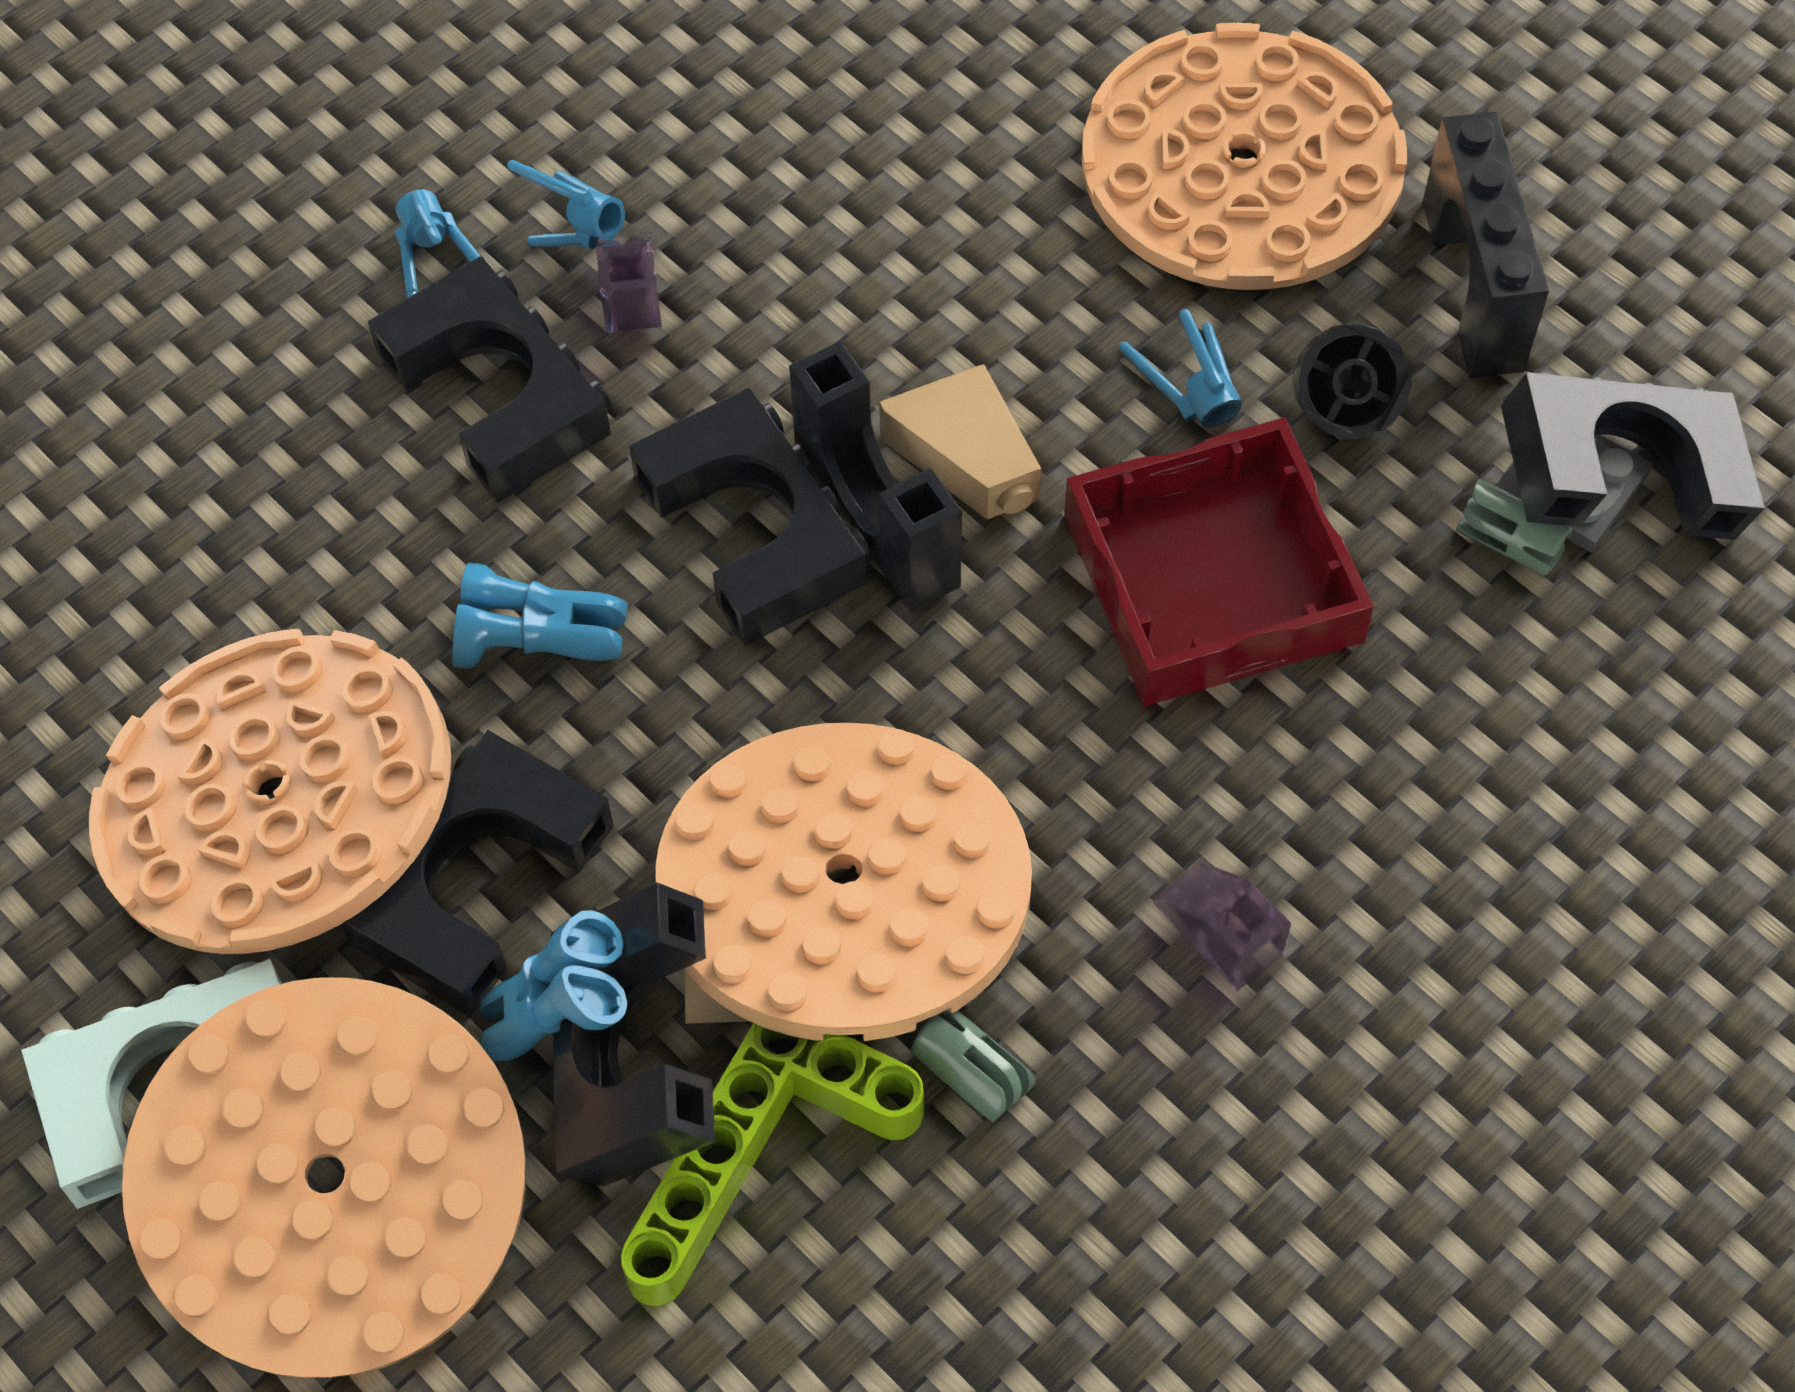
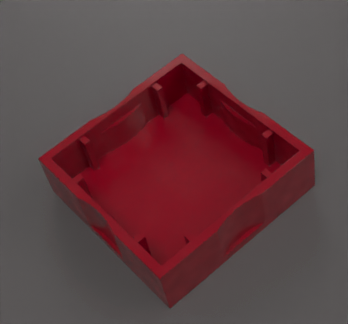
M1286 417L1212 437L1192 448L1177 453L1144 456L1067 478L1064 517L1143 707L1365 643L1374 605L1342 537L1336 532L1323 512L1317 493L1316 481Z

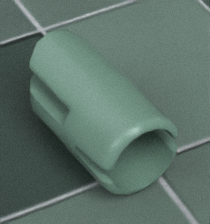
M1479 479L1473 489L1472 498L1466 504L1463 512L1464 516L1460 518L1455 530L1545 576L1553 570L1565 550L1563 542L1566 538L1570 539L1573 527L1527 522L1521 498L1484 479Z
M947 1009L943 1011L945 1014L944 1019L938 1015L931 1017L913 1041L911 1047L913 1056L989 1121L995 1122L1020 1097H1023L1036 1085V1077L1028 1068L960 1011L951 1014Z

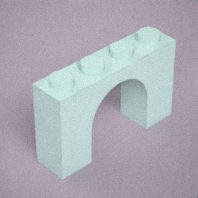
M271 959L260 963L245 962L230 968L222 977L200 985L186 984L175 987L168 991L162 999L137 1008L122 1007L107 1013L99 1022L77 1030L52 1032L43 1037L39 1044L21 1050L60 1188L77 1209L122 1192L123 1161L127 1139L123 1129L121 1111L126 1089L134 1075L152 1058L177 1048L199 1025L221 1009L243 997L268 987L283 984Z

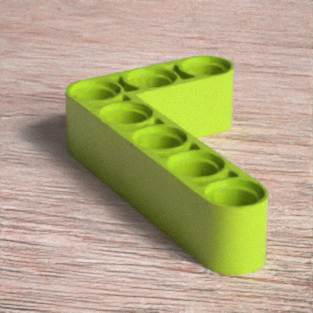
M753 1023L713 1091L715 1142L674 1158L624 1244L621 1253L622 1268L633 1297L646 1305L661 1306L675 1300L682 1292L793 1095L882 1138L900 1140L914 1134L921 1126L924 1116L923 1083L918 1073L910 1066L846 1035L824 1034L823 1041L789 1036ZM780 1038L792 1040L797 1044L793 1050L786 1054H774L765 1049L770 1042ZM838 1065L848 1067L854 1072L850 1078L842 1082L828 1081L822 1076L826 1069ZM750 1091L759 1092L766 1097L761 1105L750 1109L739 1107L734 1103L739 1095ZM889 1093L903 1094L911 1101L901 1110L885 1109L879 1104V1100ZM724 1145L735 1151L734 1155L722 1164H712L702 1159L706 1151L714 1146ZM692 1200L703 1206L698 1216L691 1220L681 1221L674 1219L670 1215L671 1210L682 1201ZM659 1256L671 1262L668 1270L657 1278H646L637 1273L638 1267L642 1262L650 1257Z

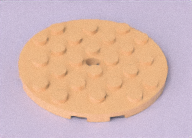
M1220 23L1216 24L1215 31L1187 36L1185 30L1159 38L1127 57L1105 79L1092 100L1091 111L1085 128H1083L1081 157L1083 178L1097 213L1111 232L1132 252L1163 271L1185 280L1225 289L1264 290L1293 286L1332 273L1354 260L1377 240L1391 220L1403 188L1407 166V145L1404 130L1399 129L1392 113L1393 103L1368 71L1338 49L1300 32L1292 31L1290 37L1260 32V24ZM1234 149H1250L1257 155V159L1254 157L1250 159L1236 157L1232 160L1230 151Z
M300 629L276 631L250 637L216 650L181 670L159 687L163 696L140 719L133 715L129 718L106 754L110 760V765L101 787H94L89 811V837L97 869L107 888L134 920L161 939L181 947L218 954H248L294 945L339 926L363 911L381 897L417 858L439 820L447 796L451 772V749L446 723L436 700L420 675L403 658L397 659L395 656L379 649L373 640L334 630L331 636H303ZM276 777L283 778L280 786L273 791L274 798L269 799L267 795H257L264 782Z
M823 723L801 726L760 738L727 755L702 774L678 802L664 828L656 860V883H661L703 900L706 959L685 968V971L694 982L723 1007L745 1020L782 1034L823 1041L824 1034H863L864 1041L889 1038L915 1031L916 1023L938 1015L947 1009L951 1014L958 1011L988 987L1006 966L1018 946L1026 925L1030 906L1032 869L1027 840L1015 811L996 785L972 763L937 742L904 730L873 724ZM854 865L860 877L856 881L839 884L828 878L827 871L831 873L837 869H850Z
M313 978L292 981L268 987L243 997L221 1009L188 1035L158 1070L136 1111L126 1145L123 1161L122 1197L127 1232L137 1263L152 1291L180 1325L203 1344L225 1357L253 1369L280 1376L308 1379L360 1375L385 1368L409 1358L436 1342L453 1329L477 1305L495 1280L494 1277L505 1260L512 1241L514 1242L522 1215L526 1190L524 1139L515 1105L496 1065L472 1035L444 1011L411 993L368 980ZM333 1157L342 1162L345 1169L344 1179L335 1191L318 1193L309 1187L308 1172L314 1161L318 1158Z

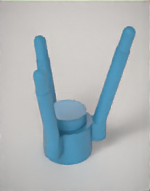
M515 160L508 162L507 167L509 170L570 199L566 215L576 233L531 235L527 238L528 245H579L588 249H594L598 238L606 241L611 240L622 229L625 220L622 200L603 194L563 171H556L554 177Z
M424 189L414 190L400 198L396 205V213L401 226L396 229L395 236L401 249L405 290L408 298L418 292L412 247L415 243L420 247H432L441 243L445 234H448L469 262L480 257V255L457 227L452 214L442 211L436 195L431 191Z
M1181 310L1179 316L1202 370L1188 379L1186 383L1188 388L1186 397L1129 343H1120V351L1178 407L1185 422H1191L1198 417L1203 427L1210 428L1229 421L1240 411L1242 406L1241 397L1232 383L1212 324L1205 323L1202 327L1206 339L1205 345L1189 310Z

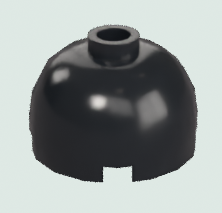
M1357 323L1332 326L1313 337L1298 355L1292 376L1295 399L1306 419L1325 433L1350 440L1369 436L1376 431L1381 432L1391 426L1406 407L1412 386L1411 374L1407 372V363L1402 355L1404 352L1399 343L1384 331Z

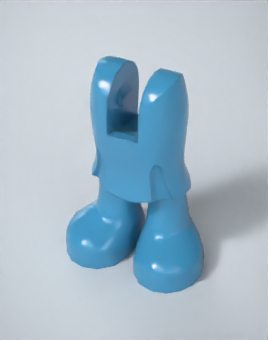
M468 562L461 583V605L458 604L455 617L452 651L453 667L465 669L477 667L487 648L496 646L523 648L525 654L548 652L589 661H609L620 658L623 639L612 628L620 627L626 621L628 603L624 599L601 592L554 589L536 581H532L530 585L498 576L487 565ZM496 609L522 611V618L495 614L490 611Z
M593 910L580 911L557 927L547 945L539 954L527 958L519 973L493 988L482 999L480 1003L481 1014L485 1018L499 1021L482 1033V1048L491 1060L496 1062L509 1061L526 1054L548 1034L559 1031L562 1020L566 1018L585 1030L595 1031L611 1027L621 1020L626 1014L627 1009L625 992L616 979L602 971L596 970L606 968L622 954L623 939L621 932L612 920L604 914Z

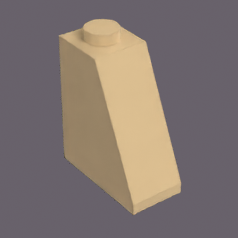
M984 364L879 402L880 435L884 443L920 470L925 471L932 468L948 491L984 518L990 519L1003 513L1015 514L1039 500L1041 467Z

